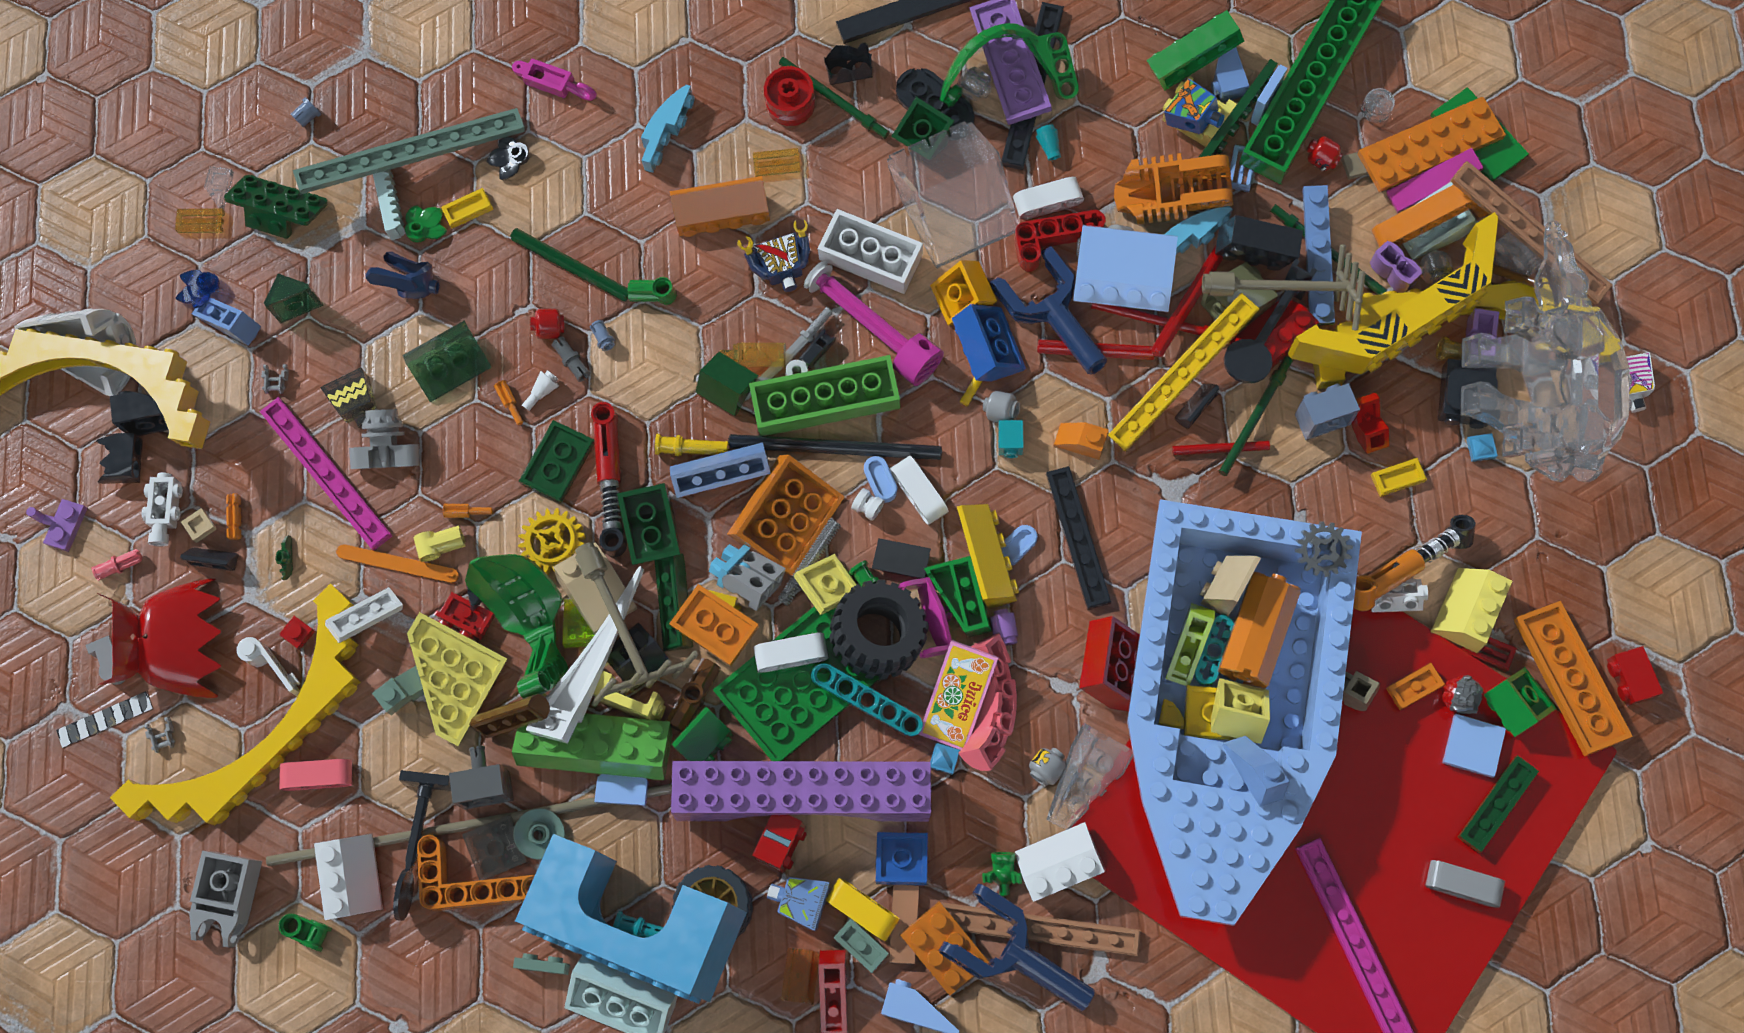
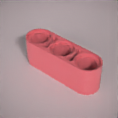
M350 759L280 764L279 789L282 791L352 786V760Z

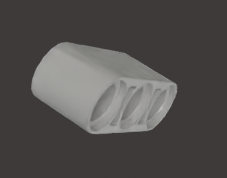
M1431 860L1425 886L1476 903L1500 908L1505 881L1445 862Z

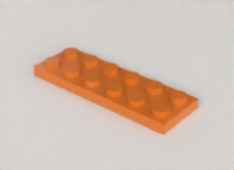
M1480 97L1364 147L1358 151L1357 155L1377 190L1382 192L1412 179L1470 148L1476 151L1502 140L1506 134L1485 98Z
M1558 601L1516 617L1514 622L1584 757L1632 738L1633 736L1562 602Z

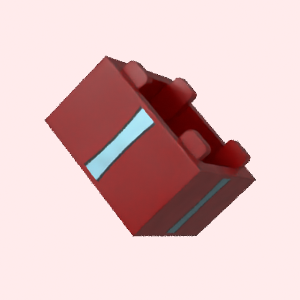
M771 815L752 856L757 861L782 873L786 869L791 870L794 864L791 857L799 840L804 841L807 833L804 832L806 828L804 823L790 815Z

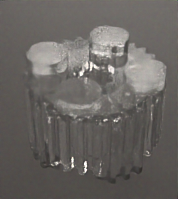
M1510 232L1506 233L1495 243V250L1497 251L1495 261L1499 266L1507 267L1530 276L1545 264L1540 257Z

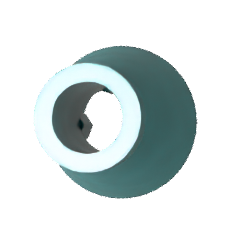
M1053 124L1038 128L1036 130V139L1045 152L1048 161L1060 158L1058 129H1055Z

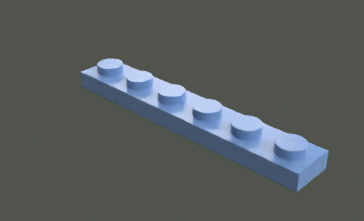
M1328 185L1304 186L1303 208L1307 272L1310 273L1312 268H1315L1317 271L1312 281L1333 282ZM1308 291L1309 312L1319 321L1318 325H1334L1333 291Z

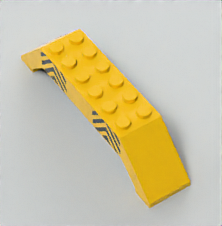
M1494 212L1476 223L1463 242L1466 252L1462 267L1354 335L1322 330L1317 325H1314L1295 338L1288 352L1290 358L1360 375L1368 370L1372 373L1382 366V361L1389 358L1392 360L1400 355L1402 348L1407 345L1410 348L1415 346L1422 340L1421 336L1426 333L1432 335L1442 327L1440 324L1448 321L1450 323L1461 315L1460 312L1465 308L1471 310L1481 302L1479 299L1487 294L1486 289L1492 279L1498 224L1497 214Z

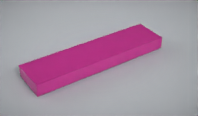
M1470 148L1388 190L1386 195L1396 212L1399 213L1448 184L1465 162L1468 161L1479 171L1483 170V166L1473 149Z

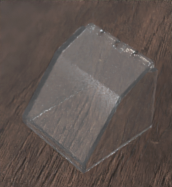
M964 121L951 127L952 137L950 138L946 130L929 137L931 146H928L925 139L908 146L909 156L906 155L904 149L890 154L887 159V166L901 201L936 268L1014 234L1019 224L1000 154L972 122L966 124Z

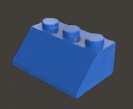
M970 304L952 318L955 332L959 336L963 352L968 359L971 372L976 381L992 382L1026 369L1002 307Z

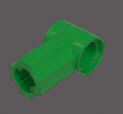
M659 277L655 280H630L628 283L627 291L630 302H660L663 305H669L677 297L673 284L666 277ZM669 288L667 293L660 294L662 289Z

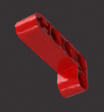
M1090 210L1025 221L1018 224L1015 229V247L1020 267L1027 272L1036 270L1040 264V248L1081 241L1083 225L1105 228V215L1099 210ZM1074 226L1077 229L1074 231H1070L1066 227ZM1051 230L1054 233L1051 235H1047L1043 231ZM1029 234L1031 237L1024 239L1020 235ZM1033 255L1035 259L1027 260L1025 256Z

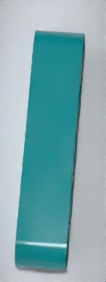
M819 664L813 668L811 679L817 686L904 735L915 736L921 732L923 722L917 714L831 665ZM821 668L827 669L830 673V677L826 682H820L817 678V672ZM843 680L851 684V691L847 695L839 691V684ZM864 693H869L873 697V702L869 707H864L861 704L860 699ZM887 705L892 706L894 709V716L891 719L884 718L882 714L883 708ZM909 717L913 718L916 722V727L911 732H908L904 727V722Z

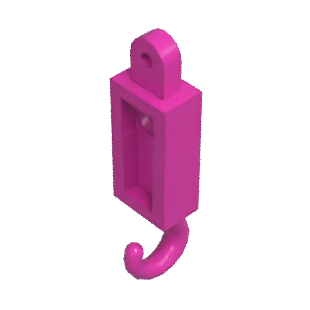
M532 58L529 63L516 61L512 65L513 72L517 76L522 77L525 85L562 98H566L568 92L587 101H593L597 96L596 91L590 86L583 83L574 84L575 79L572 73ZM537 71L544 73L542 79L534 77Z

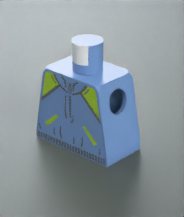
M788 877L785 888L775 884L770 885L767 899L780 902L779 914L816 932L831 885L825 881Z

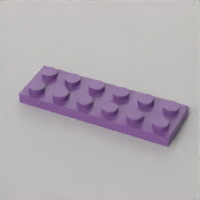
M990 0L969 7L977 33L1005 23H1014L1024 27L1015 0ZM1005 37L992 39L982 46L1008 125L1052 111L1035 57L1023 40Z

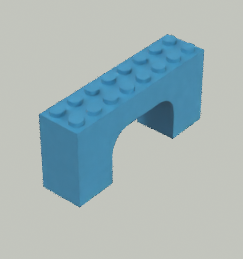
M553 834L515 922L524 925L522 930L605 964L608 967L629 974L658 988L674 993L684 999L698 1004L701 999L710 1002L747 912L728 902L682 885L669 919L660 932L651 937L640 938L608 925L600 911L601 897L617 861L593 849Z

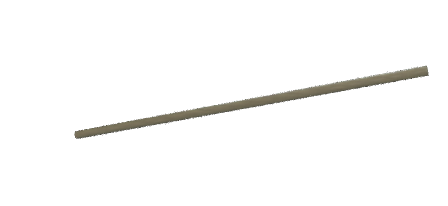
M672 783L649 787L647 798L672 794ZM595 797L533 809H546L556 815L611 804L595 803ZM533 809L423 828L422 837L425 835L440 836L490 827L508 819L510 823L517 822L524 813ZM411 831L373 837L374 847L409 841ZM315 848L267 856L266 864L267 866L316 858Z

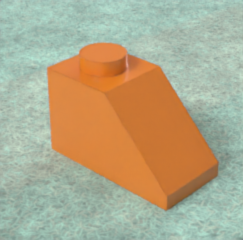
M1086 422L1060 423L1053 446L1100 460L1109 429Z

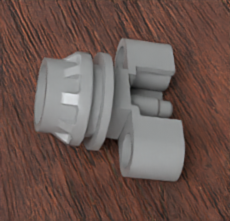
M398 409L365 411L366 418L362 423V429H367V433L361 435L362 438L370 437V447L349 448L350 469L420 466L419 444L397 445V436L405 435L404 432H399V427H403V422L398 417Z

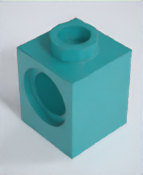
M999 420L998 455H1004L1005 458H1017L1018 455H1023V420Z

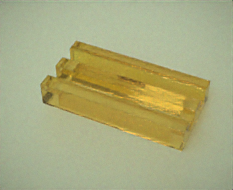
M798 148L753 152L755 177L801 172ZM790 156L795 157L791 159H772V161L758 162V160L761 159L781 158Z
M222 208L177 209L175 231L177 233H223L222 224H224L223 216H225V211ZM182 216H216V218L182 219Z

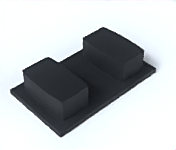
M878 538L872 569L916 578H925L926 571L924 568L928 565L931 548Z

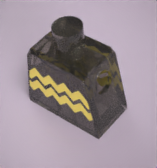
M362 367L320 387L346 423L355 420L358 428H362V423L366 418L365 411L377 409L369 376Z

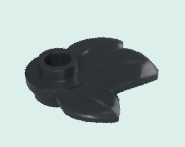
M512 137L499 139V148L491 151L486 160L489 165L500 167V180L513 177L517 174L520 165L527 163L530 158L529 148L524 143H517Z

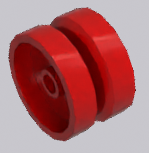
M784 66L774 70L766 78L763 86L766 109L774 121L785 126H797L806 122L811 117L815 109L813 81L808 73L798 67Z

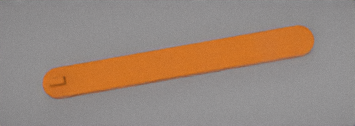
M345 544L340 545L336 550L337 556L344 560L447 583H455L459 579L458 571L449 567Z

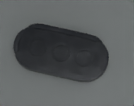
M913 68L905 71L897 80L896 97L906 110L909 109L917 97L955 121L949 140H959L970 133L974 126L975 116L972 105L964 97L961 96L953 107H948L940 101L944 82L940 77L925 68H921V70Z

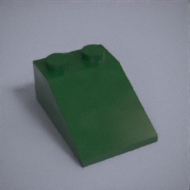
M662 483L617 493L632 565L681 555L674 511L667 484Z

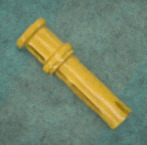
M656 434L655 455H660V453L675 454V456H680L683 453L717 455L728 452V441L683 439L681 435L665 437L661 436V434Z

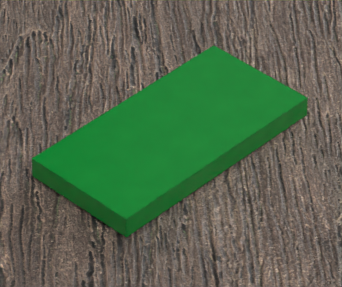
M1467 87L1434 110L1430 116L1434 118L1478 98ZM1500 122L1499 124L1506 134L1504 139L1474 151L1483 166V170L1491 175L1492 182L1529 155Z

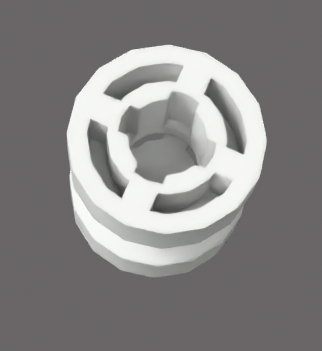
M863 488L856 496L851 508L856 512L864 513L866 518L873 521L878 516L885 501L880 497H873L870 491Z

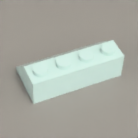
M582 955L572 971L564 1008L625 1033H665L678 996Z

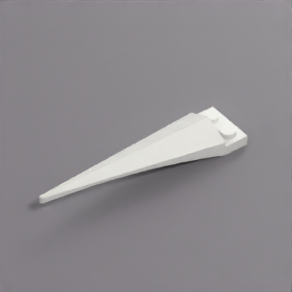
M641 566L638 567L616 603L623 620L643 575L644 569ZM610 614L578 659L546 696L550 705L547 719L528 725L526 728L528 732L568 744L577 723H582L618 635Z

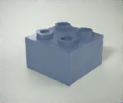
M1349 383L1342 386L1334 384L1328 387L1325 392L1318 394L1315 391L1305 395L1295 413V417L1305 440H1309L1351 425L1360 408Z

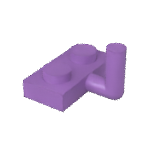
M62 499L54 517L43 514L34 507H29L26 514L34 520L50 526L43 541L44 544L69 552L87 507Z

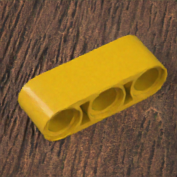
M842 878L837 880L825 899L832 906L884 941L887 940L900 920L895 914Z

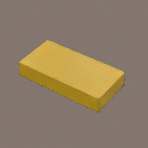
M483 188L441 207L451 229L494 210Z
M1418 458L1371 474L1380 497L1424 483L1427 480Z

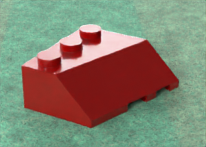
M1114 616L1089 621L1079 688L1110 709L1129 712L1140 634Z

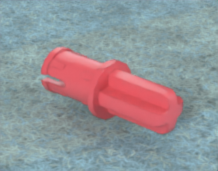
M137 549L118 557L114 555L110 560L93 566L92 573L99 581L112 574L123 573L124 569L140 563L143 558Z

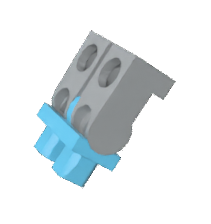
M729 544L724 549L721 557L727 562L716 557L711 562L709 569L710 573L718 577L717 586L725 587L729 592L739 594L750 601L749 607L757 611L766 602L768 597L780 587L786 568L757 552L750 551V547L745 544L740 549Z

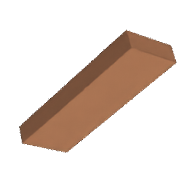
M893 886L892 913L899 917L900 920L891 932L889 963L915 964V953L900 934L917 920L919 886Z

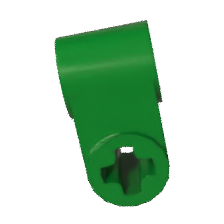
M286 914L281 918L278 925L282 935L319 952L323 950L322 944L327 933L332 930V927L296 914ZM296 919L298 928L295 932L291 933L289 923Z

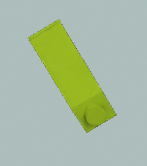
M1194 603L1190 604L1165 679L1184 686L1191 684L1215 619L1214 610Z

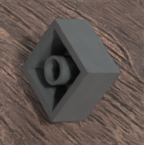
M476 746L477 749L475 747L469 748L472 769L449 773L452 802L464 810L514 801L510 771L500 764L487 766L485 746Z

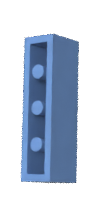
M763 443L670 466V476L677 498L771 474Z

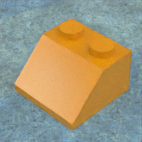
M960 260L930 285L948 326L954 325L952 318L970 304L992 306L997 302L979 261Z

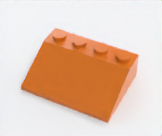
M779 455L770 469L771 474L765 476L727 535L742 546L745 544L750 547V551L757 552L786 568L785 573L792 576L845 496L792 456Z

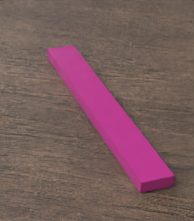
M279 397L259 411L373 551L392 537L388 529Z
M1321 838L1296 848L1382 1032L1414 1033Z

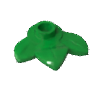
M418 205L411 207L405 216L407 222L405 234L407 238L412 242L419 243L426 238L434 240L445 235L447 229L439 224L443 217L442 209L429 207L423 211Z

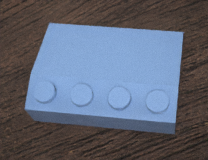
M1083 225L1073 301L1168 312L1178 236Z

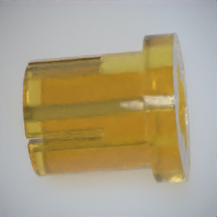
M1443 336L1437 346L1436 359L1464 360L1467 353V344L1450 340L1449 337Z

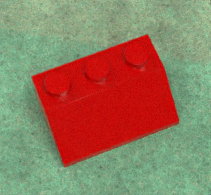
M1280 299L1232 339L1230 344L1240 339L1255 340ZM1293 301L1289 303L1264 344L1272 356L1271 369L1288 355L1298 335L1319 324V321L1302 304Z

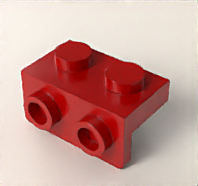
M453 592L449 595L441 611L436 610L434 613L439 619V623L450 629L452 627L459 629L460 634L471 640L474 637L482 640L495 617L493 612L481 606L472 611L469 600Z

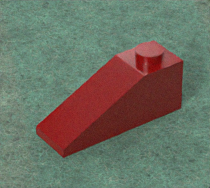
M820 950L818 965L821 1033H847L846 950Z

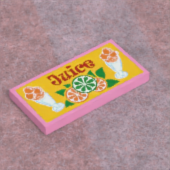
M951 640L919 735L962 750L975 727L999 657Z

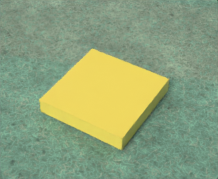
M835 554L797 571L794 575V578L820 615L836 608L844 594L849 593L851 588L857 585Z

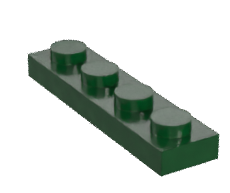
M1518 755L1515 756L1458 835V838L1478 853H1481L1539 771Z

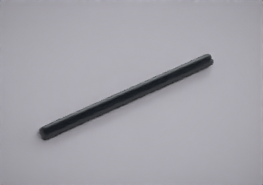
M731 434L728 438L729 447L735 449L763 443L764 449L771 451L896 458L911 456L913 459L940 460L942 458V447L934 445Z

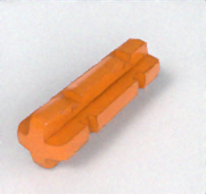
M237 493L227 494L226 526H229V528L226 529V537L229 540L241 539V529H239L241 527V508H239L241 496Z

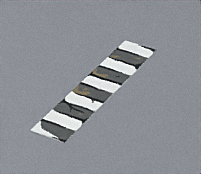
M147 691L57 729L62 748L151 710L152 706Z

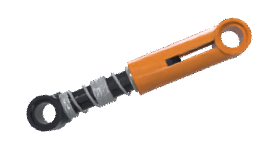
M1463 514L1453 516L1450 526L1443 533H1440L1437 538H1432L1424 543L1422 548L1418 547L1415 550L1410 549L1368 576H1357L1353 608L1360 611L1372 609L1378 598L1425 569L1426 562L1431 563L1433 560L1438 559L1444 553H1447L1449 548L1467 549L1471 547L1474 542L1475 520Z

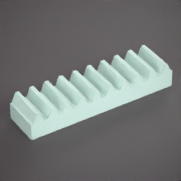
M390 169L373 174L385 231L391 240H395L405 234V229L403 227L404 222L401 219L403 216L399 211L401 207L398 204L399 199L396 195L397 190L394 187L395 182L392 179L394 176Z

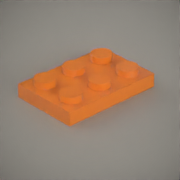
M697 584L669 623L671 627L730 667L759 628L758 623L700 584Z
M940 901L900 934L949 996L971 979L973 975L939 953V949L944 941L959 945L987 964L989 963Z

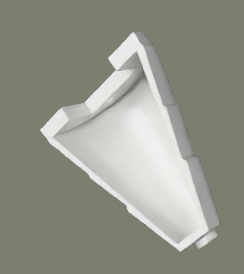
M90 308L76 312L51 313L26 319L14 326L15 330L26 331L27 328H32L46 334V331H51L64 337L66 334H71L80 339L91 337L100 342L111 340L120 345L125 343L136 345L134 332L127 320L120 314L107 309ZM77 366L61 368L74 378L83 381L108 396L117 395L126 386L131 377L120 371L104 367Z

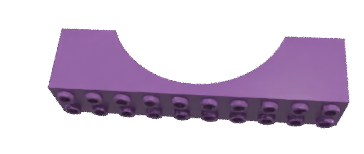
M673 761L671 813L676 821H729L744 817L766 815H834L865 818L875 821L929 822L931 815V763Z

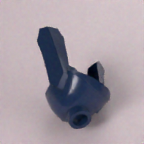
M386 252L383 256L384 261L389 266L407 273V275L379 267H370L365 274V278L370 284L397 289L398 296L402 298L420 299L428 297L431 293L438 294L440 288L439 280H434L431 263L428 261L417 263L394 252Z

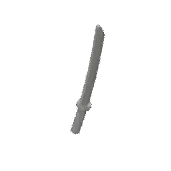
M826 307L806 331L802 330L800 332L801 336L756 382L772 379L808 342L812 343L814 341L813 336L833 312ZM751 391L745 400H748L752 397Z

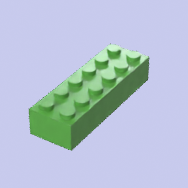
M890 355L749 383L760 436H768L900 409V397Z
M586 713L582 723H577L568 744L531 734L526 730L527 726L518 728L512 748V755L516 766L665 780L673 737L671 724L668 721Z

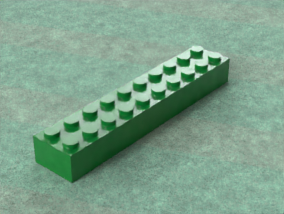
M1384 0L1329 1L1243 150L1239 162L1240 165L1252 169V171L1278 184L1282 183L1383 5Z

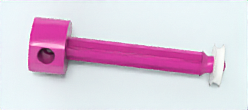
M826 260L818 263L807 275L804 288H809L811 293L820 288L821 293L824 292L895 351L897 355L892 364L893 369L912 385L918 386L926 381L940 364L944 351L922 333H918L909 340L906 339L835 280V276H830L833 269L832 265H828Z

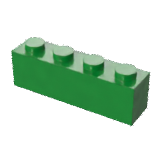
M1226 10L1213 17L1212 20L1204 25L1195 28L1183 38L1174 41L1167 48L1155 53L1151 58L1147 59L1152 73L1165 91L1245 41L1240 28Z

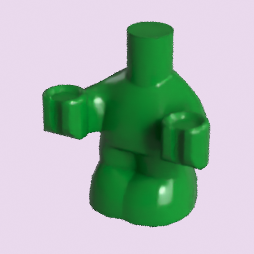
M1014 852L991 853L993 870L982 873V882H995L999 884V895L1007 896L1009 895L1010 884L1022 883V873L1014 871Z

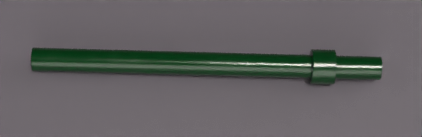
M785 57L779 60V65L782 67H798ZM809 75L813 81L814 90L860 121L861 126L868 131L872 130L884 139L888 137L890 131L877 123L876 118L870 114H864Z
M1275 204L1270 212L1282 220L1284 226L1303 230L1302 237L1305 238V227L1299 222L1300 219L1294 214H1288ZM1331 247V258L1338 264L1339 252ZM1358 268L1357 279L1359 277V271H1362L1360 268ZM1365 273L1364 284L1378 295L1387 292L1386 288Z
M1285 356L1278 369L1274 370L1271 374L1269 385L1218 471L1222 476L1229 474L1277 388L1284 383L1287 377L1286 373L1293 362V359Z

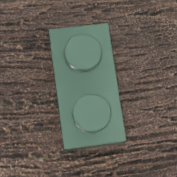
M852 919L834 937L838 943L871 973L889 955L884 948Z
M523 953L522 958H514L513 968L568 975L570 965L563 963V958L548 956L547 961L538 960V955Z

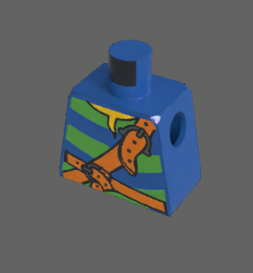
M1191 79L1186 81L1164 111L1168 126L1196 134L1203 133L1209 124L1219 128L1225 118L1223 114L1218 112L1216 96Z

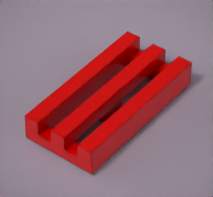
M1489 637L1488 644L1509 652V655L1502 654L1487 646H1484L1480 651L1506 661L1503 663L1482 653H1475L1463 646L1460 648L1477 660L1505 672L1509 671L1517 650L1516 647Z

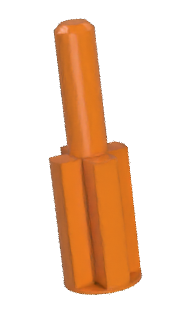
M507 381L497 382L493 387L504 407L510 410L516 424L522 425L523 420L515 406L517 402L507 385Z
M446 503L443 505L444 518H469L470 514H493L492 507H470L469 504Z

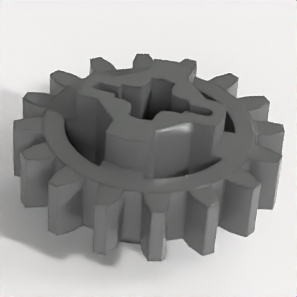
M1320 521L1319 528H1316L1314 524H1310V532L1301 531L1304 539L1296 540L1298 544H1301V548L1296 549L1295 552L1302 554V557L1297 561L1298 563L1306 562L1305 571L1313 568V575L1318 576L1320 571H1322L1323 576L1328 577L1330 570L1334 574H1338V566L1342 568L1347 567L1343 561L1344 559L1352 558V556L1346 553L1347 550L1353 549V546L1346 545V541L1350 539V536L1341 535L1344 530L1342 527L1334 530L1335 523L1330 522L1328 527H1325L1324 521ZM1320 532L1330 533L1323 539L1315 536V534ZM1338 542L1340 543V555L1336 553V544ZM1308 543L1311 545L1312 554L1310 556H1308L1307 554ZM1328 543L1326 548L1329 551L1328 554H1319L1321 549L1318 546ZM1322 560H1329L1333 563L1328 566L1317 565Z

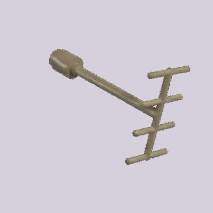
M1341 244L1336 282L1239 280L1238 277H1235L1234 272H1209V274H1203L1202 292L1208 293L1209 296H1233L1234 292H1237L1238 289L1335 291L1334 301L1339 302L1340 292L1342 291L1340 311L1346 310L1349 292L1346 320H1352L1355 301L1352 330L1356 331L1359 328L1361 304L1363 302L1365 271H1359L1356 291L1359 263L1353 262L1351 280L1349 281L1352 253L1346 254L1343 272L1346 245Z
M592 542L579 546L575 550L576 561L584 578L595 582L636 670V674L630 680L616 684L617 680L612 678L592 701V706L596 707L605 696L616 692L625 696L633 686L647 682L646 687L651 688L660 677L672 673V677L677 679L698 656V651H693L684 662L670 666L672 664L671 660L668 659L657 671L648 673L604 579V572L607 570V566L598 547H595Z

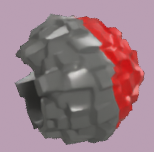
M1459 675L1446 682L1442 699L1450 711H1456L1461 715L1477 713L1478 706L1482 701L1483 688L1471 676Z

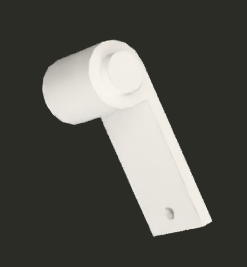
M246 637L239 642L237 646L239 658L255 667H261L269 663L288 691L298 696L300 690L296 685H300V682L293 673L287 674L269 647L253 637Z

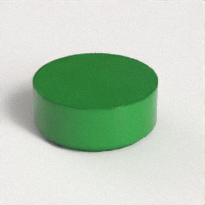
M955 84L947 93L943 103L948 107H953L964 91L963 88Z

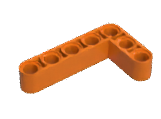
M1452 185L1376 225L1372 229V233L1379 248L1387 241L1400 246L1469 209H1472L1478 217H1484L1489 214L1459 188Z
M425 835L418 842L419 900L423 907L433 911L523 902L535 876L527 875L448 884L446 845L444 841L433 835ZM435 841L437 844L436 850L428 854V844ZM436 866L438 870L437 876L430 880L428 878V871ZM513 884L515 892L512 896L506 897L504 894L505 887ZM487 886L490 891L486 899L481 900L479 892L483 887ZM462 889L464 891V898L456 903L454 894L457 890ZM433 892H437L439 899L436 904L431 905L429 897Z

